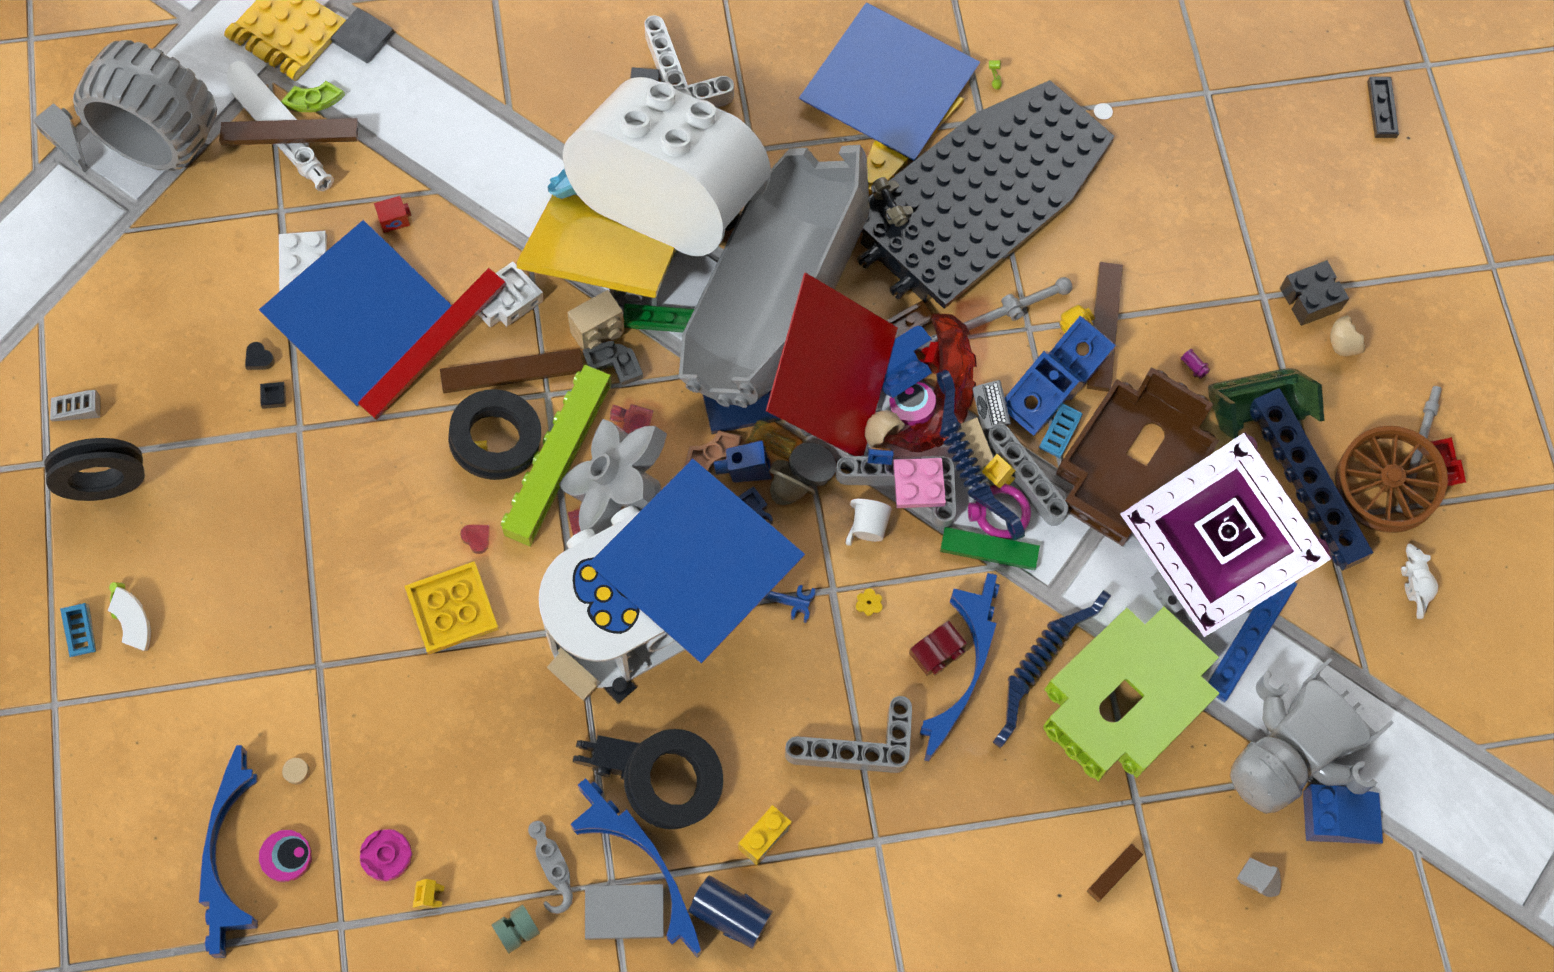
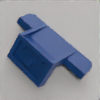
M915 326L894 341L881 389L882 392L892 398L932 373L929 366L919 361L914 353V350L932 339L923 327Z

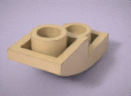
M976 417L961 423L962 429L959 432H965L966 434L962 441L968 440L970 445L966 449L974 450L973 455L969 458L977 457L978 462L973 466H987L993 459L978 418Z

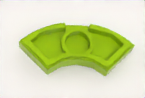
M325 81L320 86L310 89L294 86L281 103L287 109L293 111L316 112L338 103L345 96V93L340 88Z

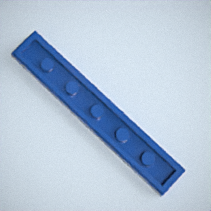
M1296 582L1291 583L1257 604L1250 612L1208 681L1219 692L1217 698L1221 701L1226 702L1297 586Z

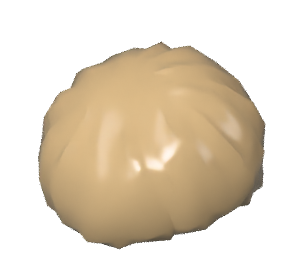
M1348 315L1339 318L1334 323L1330 333L1333 350L1340 356H1352L1364 353L1365 351L1364 336L1355 331V325L1351 324L1352 319Z
M888 410L876 412L867 421L865 427L866 441L872 448H886L894 443L905 425L894 412Z

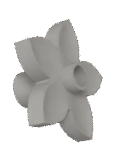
M602 419L592 440V460L575 466L559 483L564 492L582 502L579 511L581 531L592 529L595 534H598L613 525L611 518L621 510V506L626 508L634 505L641 511L661 491L659 481L647 474L646 471L659 457L664 447L667 433L656 426H644L628 435L619 426Z

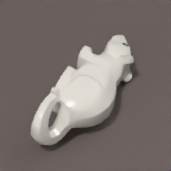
M1409 543L1406 546L1408 561L1405 562L1406 567H1401L1402 576L1409 577V583L1404 585L1409 601L1417 603V619H1423L1428 603L1435 598L1438 592V583L1429 571L1427 564L1431 556L1424 554L1419 548Z

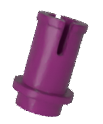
M1193 349L1188 350L1182 355L1181 360L1193 371L1194 377L1202 379L1209 373V364L1204 363L1195 354Z

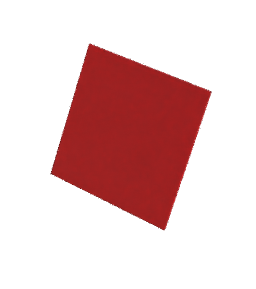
M804 273L766 411L852 456H864L867 445L865 427L868 419L876 412L898 327L808 273Z

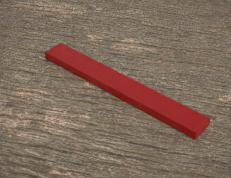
M488 267L371 388L358 404L377 420L507 285L506 282Z

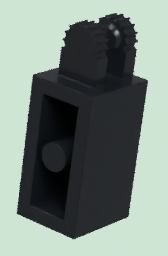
M600 735L597 736L596 743L577 740L576 747L581 750L593 751V758L575 755L572 762L592 767V770L596 771L597 775L603 777H610L611 774L619 775L624 780L627 760L640 743Z

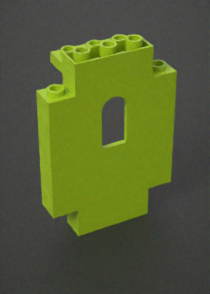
M1164 606L1146 624L1126 608L1048 683L1044 691L1060 707L1048 718L1043 729L1046 731L1049 739L1057 742L1065 750L1069 758L1076 760L1083 767L1084 772L1089 777L1095 778L1098 782L1117 761L1122 764L1123 769L1127 773L1133 774L1138 778L1219 695V692L1202 677L1219 657ZM1125 680L1143 698L1120 721L1108 722L1100 715L1099 706Z

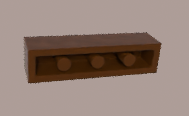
M1131 843L1087 892L1099 903L1143 854Z

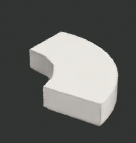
M116 587L108 611L116 615L121 622L123 630L122 643L148 651L151 628L142 607L143 605L133 594L121 587Z

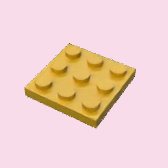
M475 561L404 586L428 655L499 630Z

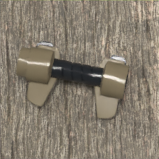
M881 177L873 182L871 186L872 194L876 200H884L889 208L885 215L888 223L895 224L896 227L902 226L911 218L913 209L911 206H897L891 193L899 188V184L895 180L887 181L885 177Z

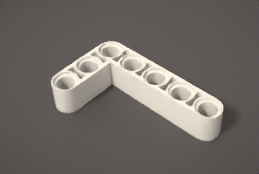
M653 15L645 20V38L655 66L659 69L661 82L668 83L674 89L698 100L708 101L716 108L733 101L734 82L730 77L720 76L688 85L663 19Z

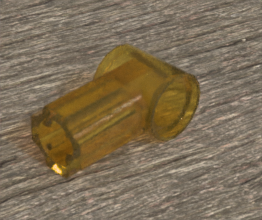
M758 420L746 443L763 441L767 451L789 460L798 440L777 432L769 423Z

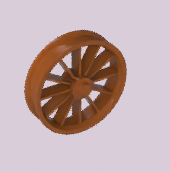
M1381 426L1365 431L1351 442L1338 463L1335 483L1338 492L1356 521L1376 531L1398 533L1418 527L1435 512L1445 496L1448 476L1446 465L1440 452L1423 435L1400 426ZM1377 439H1392L1390 465H1388L1377 443ZM1398 440L1415 447L1400 466L1395 464ZM1369 442L1380 466L1357 449ZM1416 449L1429 462L1404 471L1402 468ZM1351 455L1375 473L1347 469ZM1432 467L1435 482L1406 478V476ZM1347 476L1377 480V482L1350 491ZM1406 485L1435 489L1432 502L1430 503ZM1379 487L1381 489L1366 509H1363L1353 497L1359 493ZM1383 491L1387 492L1385 519L1367 512ZM1392 492L1406 520H1390ZM1402 492L1426 510L1413 517Z

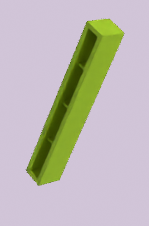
M584 365L581 372L578 371L573 380V389L567 391L563 400L564 406L562 410L557 411L554 416V426L551 432L547 431L544 436V446L541 452H536L532 461L533 467L531 471H527L523 477V487L520 493L516 492L512 499L511 505L513 507L510 513H506L501 521L504 536L530 547L560 489L559 483L568 473L612 385L610 374Z

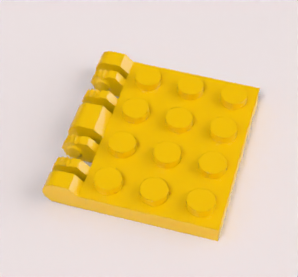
M256 0L236 22L231 23L226 28L224 36L240 46L246 42L245 49L252 52L254 56L265 63L269 62V65L274 68L282 62L280 72L297 81L332 43L331 37L344 24L346 19L315 0Z

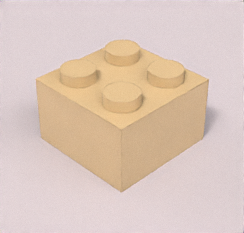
M609 290L567 312L570 333L582 351L587 348L592 349L609 340H616L625 332L623 311Z

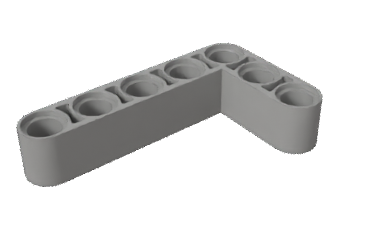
M846 456L837 462L835 476L837 481L843 485H895L894 474L889 471L890 468H893L894 460L942 458L943 468L948 472L943 474L944 488L949 495L945 496V506L932 507V521L934 526L941 530H944L945 527L950 528L954 522L956 515L954 464L948 457L893 456L892 464L885 465L867 463L868 456ZM849 468L852 470V473L845 474L841 469ZM873 468L876 473L869 474L865 469ZM944 512L947 513L950 516V518L943 519L938 514Z
M897 696L890 702L887 714L886 744L797 736L787 741L785 758L794 765L900 773L906 768L910 755L912 703L904 696ZM899 705L903 706L906 713L899 715L895 713L893 708ZM901 730L905 737L896 739L892 735V731ZM793 746H799L802 748L803 753L796 756L789 749ZM824 748L827 750L828 755L823 758L818 757L815 754V750ZM849 750L852 752L853 758L849 760L843 759L840 752ZM874 752L877 754L878 760L875 762L868 761L865 754ZM893 754H899L902 756L903 762L896 764L892 762L890 757Z

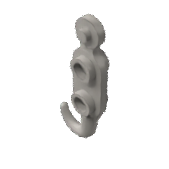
M534 821L529 825L528 832L533 839L537 840L536 856L548 881L563 896V903L560 906L553 907L547 901L543 905L551 913H563L569 909L573 900L569 868L556 842L546 837V826L544 823Z

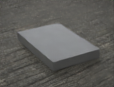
M663 884L585 886V940L664 938Z

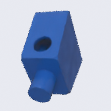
M763 441L726 449L727 459L714 461L716 475L729 473L733 482L772 479V475L769 472L771 468L770 457Z

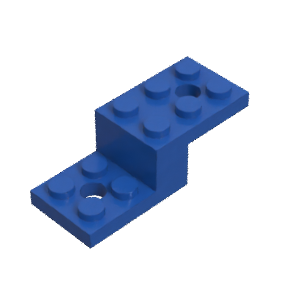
M1079 316L1050 352L1043 351L1006 395L1005 401L1008 414L1033 436H1036L1065 400H1072L1117 345L1084 317ZM1082 342H1086L1089 345V352L1084 356H1081L1077 350L1078 345ZM1030 396H1035L1038 400V405L1035 409H1029L1026 405V400Z

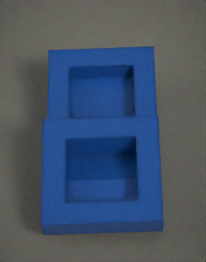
M868 448L867 463L891 465L894 451L884 448Z

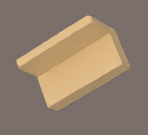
M560 647L557 650L559 654L547 668L585 701L601 682L566 650Z

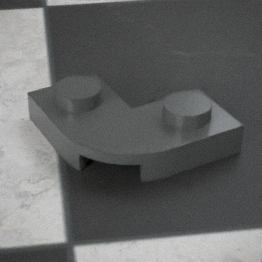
M608 341L592 349L587 348L583 350L588 366L600 371L613 366L621 386L643 379L642 370L631 348L615 344L614 341Z

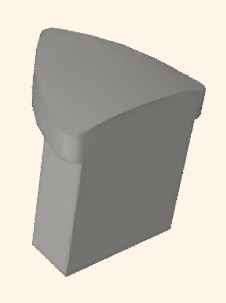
M1249 858L1237 877L1239 883L1267 897L1278 896L1281 888L1279 869Z

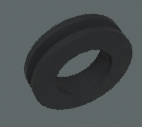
M496 389L476 392L462 400L451 416L448 434L450 451L463 469L477 477L489 480H502L514 477L525 471L532 464L533 458L539 450L541 440L539 417L526 400L514 393ZM491 416L503 418L515 426L519 434V441L508 451L499 453L488 452L478 447L472 440L470 430L474 423L482 418Z
M90 438L73 441L56 448L45 459L48 489L53 494L70 500L97 501L115 498L133 491L141 485L145 478L141 450L134 444L119 439ZM94 467L111 468L100 472H79Z
M668 729L655 733L642 741L633 750L625 766L624 788L630 805L643 820L659 828L681 829L701 821L713 811L722 794L723 770L715 750L706 740L690 731ZM677 754L684 757L695 771L697 786L694 795L688 802L682 805H672L662 801L655 794L651 785V769L654 762L662 755Z

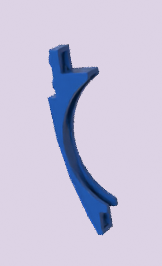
M987 573L981 595L953 589L950 604L960 613L971 632L976 654L975 671L969 688L957 703L944 713L923 721L920 734L929 736L925 761L931 760L964 711L986 662L997 624L991 622L995 607L990 606L992 598H997L1000 584L995 583L997 575Z
M236 745L226 767L211 811L202 855L199 903L205 907L209 906V909H206L205 912L206 924L209 925V935L205 938V948L209 955L214 958H226V931L258 928V920L239 909L230 899L221 883L216 865V844L221 825L236 800L257 783V774H253L252 769H247V751L242 745Z
M585 778L578 784V788L592 806L571 823L572 830L577 835L602 833L621 837L640 847L655 861L666 879L672 901L667 940L673 945L681 939L698 958L701 955V949L694 926L679 889L655 846L627 809L618 816L617 814L620 811L611 800L606 802L601 796L603 794L601 788L594 781L590 784Z

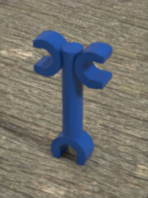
M799 585L797 597L770 591L764 599L793 606L791 619L794 620L796 613L802 612L805 615L804 623H807L810 615L808 608L810 602L815 597V588L811 589L810 595L805 596L802 594L803 585Z

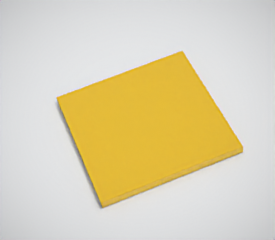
M552 195L517 260L516 268L656 298L675 253V248L597 213L577 195L563 199Z

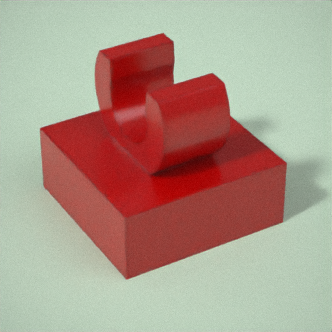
M930 342L929 348L925 347L921 350L926 358L919 359V361L928 365L930 370L937 374L943 371L948 353L939 342Z

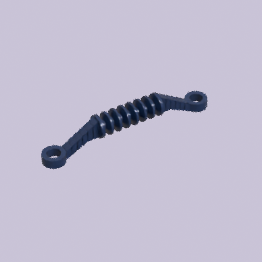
M948 370L938 372L936 374L938 385L943 394H945L941 431L939 434L942 438L948 437L944 441L945 446L953 445L947 451L949 454L956 453L952 457V462H960L956 465V470H965L959 476L960 479L968 478L963 484L966 488L972 487L967 492L968 496L1005 520L1013 540L1025 537L1024 527L1019 517L994 498L989 482L981 483L985 480L986 476L985 474L977 475L982 470V467L980 465L973 466L978 462L977 457L969 458L973 455L974 450L966 449L970 442L968 440L962 441L966 434L965 432H959L962 429V425L954 414L955 386Z
M1103 590L1091 607L1062 617L1059 620L1050 621L1047 624L1049 631L1043 630L1041 633L1044 638L1038 637L1036 639L1038 646L1032 645L1030 647L1033 654L1026 653L1025 658L1027 661L1021 660L1019 662L1022 669L1015 668L1014 673L1016 676L1011 675L1008 677L1006 724L993 741L999 748L1003 746L1016 728L1019 701L1024 694H1028L1030 691L1027 684L1033 686L1036 683L1033 677L1039 678L1041 676V672L1038 669L1045 670L1047 668L1044 661L1048 663L1052 661L1051 655L1058 653L1056 647L1060 648L1063 646L1062 640L1069 638V632L1074 626L1098 615L1111 597V594Z

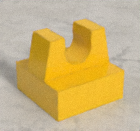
M996 454L982 470V473L997 487L1001 488L1005 483L1010 485L1015 477L1012 474L1016 470L1000 455Z
M424 879L417 881L412 908L428 909L442 907V902L434 899V893L443 892L445 886L436 883V880Z

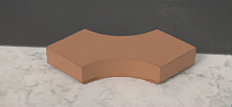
M718 431L711 442L702 446L689 447L684 467L694 459L709 472L714 466V461L727 459L726 449L740 446L742 436Z

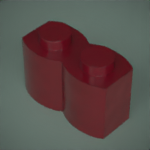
M948 620L911 647L909 654L926 676L931 673L937 675L946 668L944 663L950 659L956 661L965 654L964 649L967 642Z

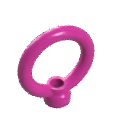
M1004 484L1001 488L992 485L990 489L993 495L1003 493L1017 500L1021 507L1022 515L1020 520L1025 531L1031 519V507L1026 496L1019 489L1011 485ZM977 501L968 504V519L970 522L977 521L981 529L990 536L1004 539L1012 538L1008 530L995 528L987 521L986 507Z

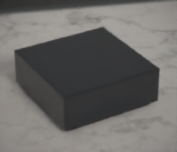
M284 382L260 384V403L262 409L286 407V385Z

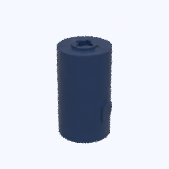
M710 875L707 876L697 890L688 911L691 915L723 932L724 936L738 941L751 949H754L773 914L772 910L761 905L748 894H742Z

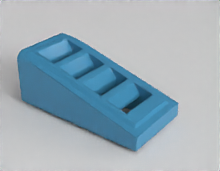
M1062 404L1039 448L1061 458L1083 414ZM1057 423H1060V424H1062V425H1064V426H1066V427H1068V428H1070V429L1067 430V429H1065V428H1063V427L1057 425ZM1054 431V432H1056V433H1058V434L1064 436L1065 439H1063V438H1061V437H1059V436L1053 434L1052 432ZM1050 439V440H1052V441H1054V442L1060 444L1061 447L1059 448V447H1057V446H1055V445L1049 443L1048 440Z
M83 603L60 608L69 656L75 657L96 652L89 604ZM82 613L83 618L71 620L70 616ZM84 623L85 627L72 630V625ZM86 632V637L73 638L74 634ZM88 641L87 647L75 649L74 644Z

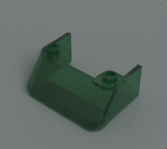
M1286 368L1214 383L1208 386V394L1211 403H1213V410L1220 430L1234 440L1238 437L1239 430L1244 428L1245 422L1254 421L1250 414V406L1254 399L1280 388L1297 420L1306 419V416L1311 415L1320 422L1325 421L1322 384L1297 369Z

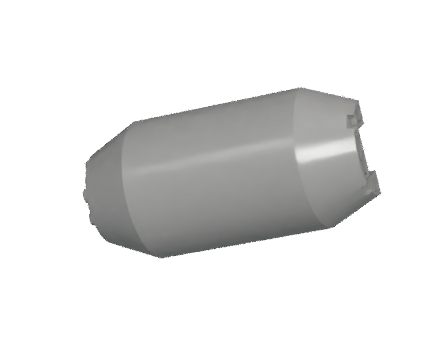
M860 145L841 147L839 155L845 161L819 162L807 148H789L771 169L770 182L763 195L754 202L749 200L746 203L682 334L679 379L686 384L688 390L695 393L699 392L715 399L720 405L729 407L731 404L743 408L754 404L772 390L804 273H808L835 290L868 219L867 156Z

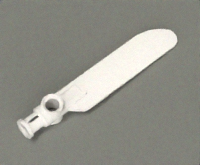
M236 61L229 65L227 83L231 93L255 121L297 120L247 63ZM309 143L276 144L296 166L299 174L314 182L315 188L318 191H326L332 186L334 178L323 170V165L315 157L313 150L309 148Z

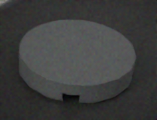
M812 442L802 443L795 447L789 457V467L794 476L797 475L801 482L810 486L825 485L836 472L834 456L828 449Z

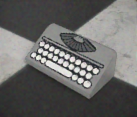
M1000 380L973 387L983 431L989 432L990 428L995 424H1004L1006 426L1011 424Z

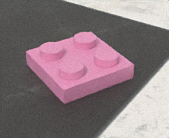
M942 458L899 459L893 461L896 508L945 506Z

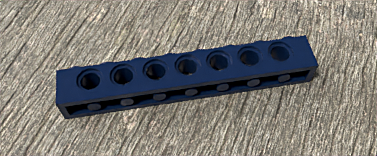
M1280 388L1254 399L1250 406L1251 417L1255 422L1258 421L1264 440L1269 442L1273 448L1274 458L1277 462H1281L1285 469L1286 479L1288 482L1293 483L1298 500L1306 506L1309 520L1311 523L1316 524L1320 531V539L1327 543L1332 552L1331 557L1334 564L1344 571L1368 560L1373 554L1372 549ZM1269 416L1277 417L1279 422L1271 421ZM1280 436L1288 437L1290 442L1282 441ZM1292 456H1298L1302 463L1293 461ZM1303 476L1310 477L1313 483H1307ZM1315 497L1323 498L1325 504H1319ZM1327 517L1335 519L1337 525H1331L1327 521ZM1339 538L1346 539L1349 546L1340 544Z

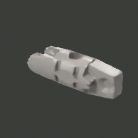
M1158 572L1153 575L1151 579L1157 589L1153 590V593L1162 606L1177 619L1178 617L1175 613L1183 609L1190 623L1195 625L1161 573ZM1168 597H1174L1176 604H1169Z

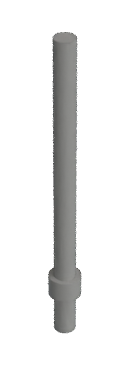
M1438 386L1432 387L1429 401L1425 402L1423 409L1425 414L1419 434L1427 439L1433 418L1437 415L1440 406L1438 401L1442 388ZM1417 449L1412 455L1408 470L1420 466L1423 454ZM1417 473L1406 476V478L1416 479ZM1402 492L1403 497L1408 505L1410 497H1408L1406 494ZM1398 503L1396 511L1399 513H1403Z

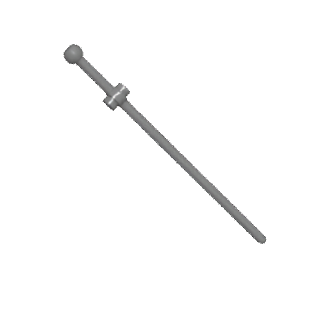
M1061 277L1055 282V285L1022 299L1015 298L1013 294L1006 295L1001 300L1003 307L931 336L932 339L914 350V353L929 347L930 342H943L1005 315L1011 317L1013 321L1018 320L1024 315L1022 310L1024 307L1058 293L1061 295L1069 294L1073 289L1072 283L1069 278Z

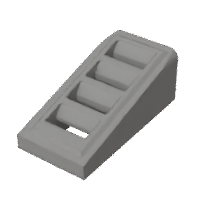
M88 390L51 398L50 420L54 422L100 418L101 396L97 390ZM85 402H89V407L85 408ZM68 403H71V411H67ZM76 403H80V409L76 410ZM58 404H62V413L57 414Z

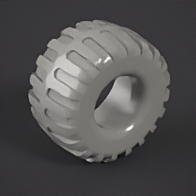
M131 40L113 41L101 50L84 71L73 95L74 109L77 115L80 117L83 125L97 139L124 158L154 170L175 171L182 169L204 145L216 120L217 106L212 93L207 91L206 84L202 80H198L191 69L183 67L176 58H170L163 54L162 50L158 48L151 49L145 43H134Z

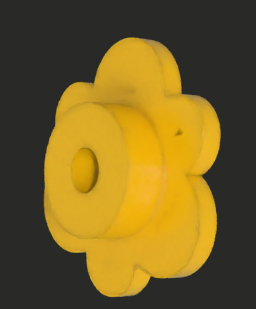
M868 588L864 593L857 595L858 602L855 607L858 612H864L866 616H871L873 613H880L883 606L880 603L882 596L876 594L873 589Z

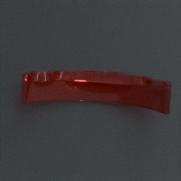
M933 314L931 320L939 343V372L948 370L955 386L954 414L959 423H964L974 398L973 387L976 386V382L973 381V367H977L976 355L972 353L967 336L970 335L967 326L952 314ZM938 381L934 390L936 396L934 415L927 422L915 423V425L908 427L902 432L885 436L884 442L910 452H923L944 444L948 437L942 438L939 432L941 431L945 394L941 391Z

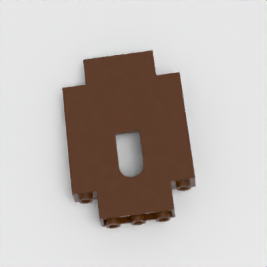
M1152 367L1146 374L1138 391L1133 389L1129 383L1121 382L1117 379L1057 469V476L1074 485L1065 500L1068 505L1067 513L1123 547L1132 534V530L1121 516V513L1212 454L1219 440L1211 432L1203 431L1200 427L1212 409L1213 403L1209 402L1205 396L1197 395L1189 390L1185 384L1172 380L1163 371ZM1148 424H1155L1164 431V440L1147 466L1126 453L1143 427Z

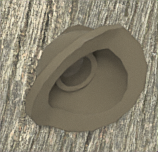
M777 460L772 463L769 472L774 474V478L771 483L770 493L772 500L776 504H791L802 498L806 493L815 494L812 486L804 484L797 475L794 476L792 474L788 461Z

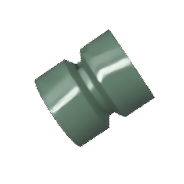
M523 905L510 912V918L502 917L491 924L508 954L519 948L522 940L530 941L540 934Z

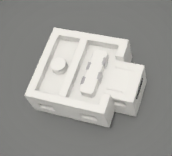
M511 262L496 272L507 285L478 316L490 328L499 321H502L507 327L542 303L543 292L521 269L516 268L514 262Z

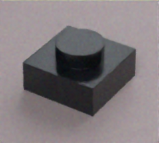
M616 678L612 683V687H603L617 704H620L637 688L631 680L626 682L623 678Z

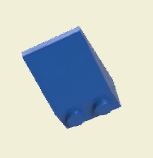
M1311 784L1303 791L1306 841L1383 844L1379 793L1368 791L1364 794H1355L1347 787Z

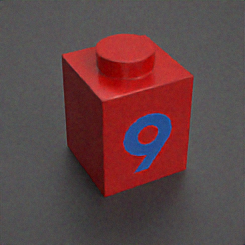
M401 196L374 203L383 234L410 226L408 217L412 215L408 203L403 204Z

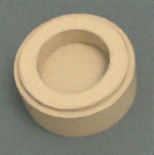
M300 758L289 759L282 769L283 777L289 783L295 785L305 782L310 773L308 764Z

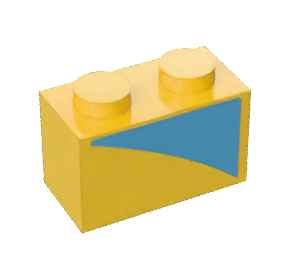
M772 805L738 843V850L758 866L790 830L792 821Z

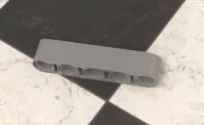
M1004 424L993 425L986 440L990 451L994 456L996 454L1000 455L1016 470L1012 474L1015 477L1013 481L1044 521L1051 526L1060 525L1068 511L1066 501L1011 430ZM999 435L1004 440L998 441L993 436ZM1013 453V454H1015L1018 458H1017V459H1011V458L1008 457L1007 454ZM1021 472H1029L1032 477H1024ZM1042 490L1046 493V496H1039L1036 491ZM1050 509H1058L1061 514L1055 515Z

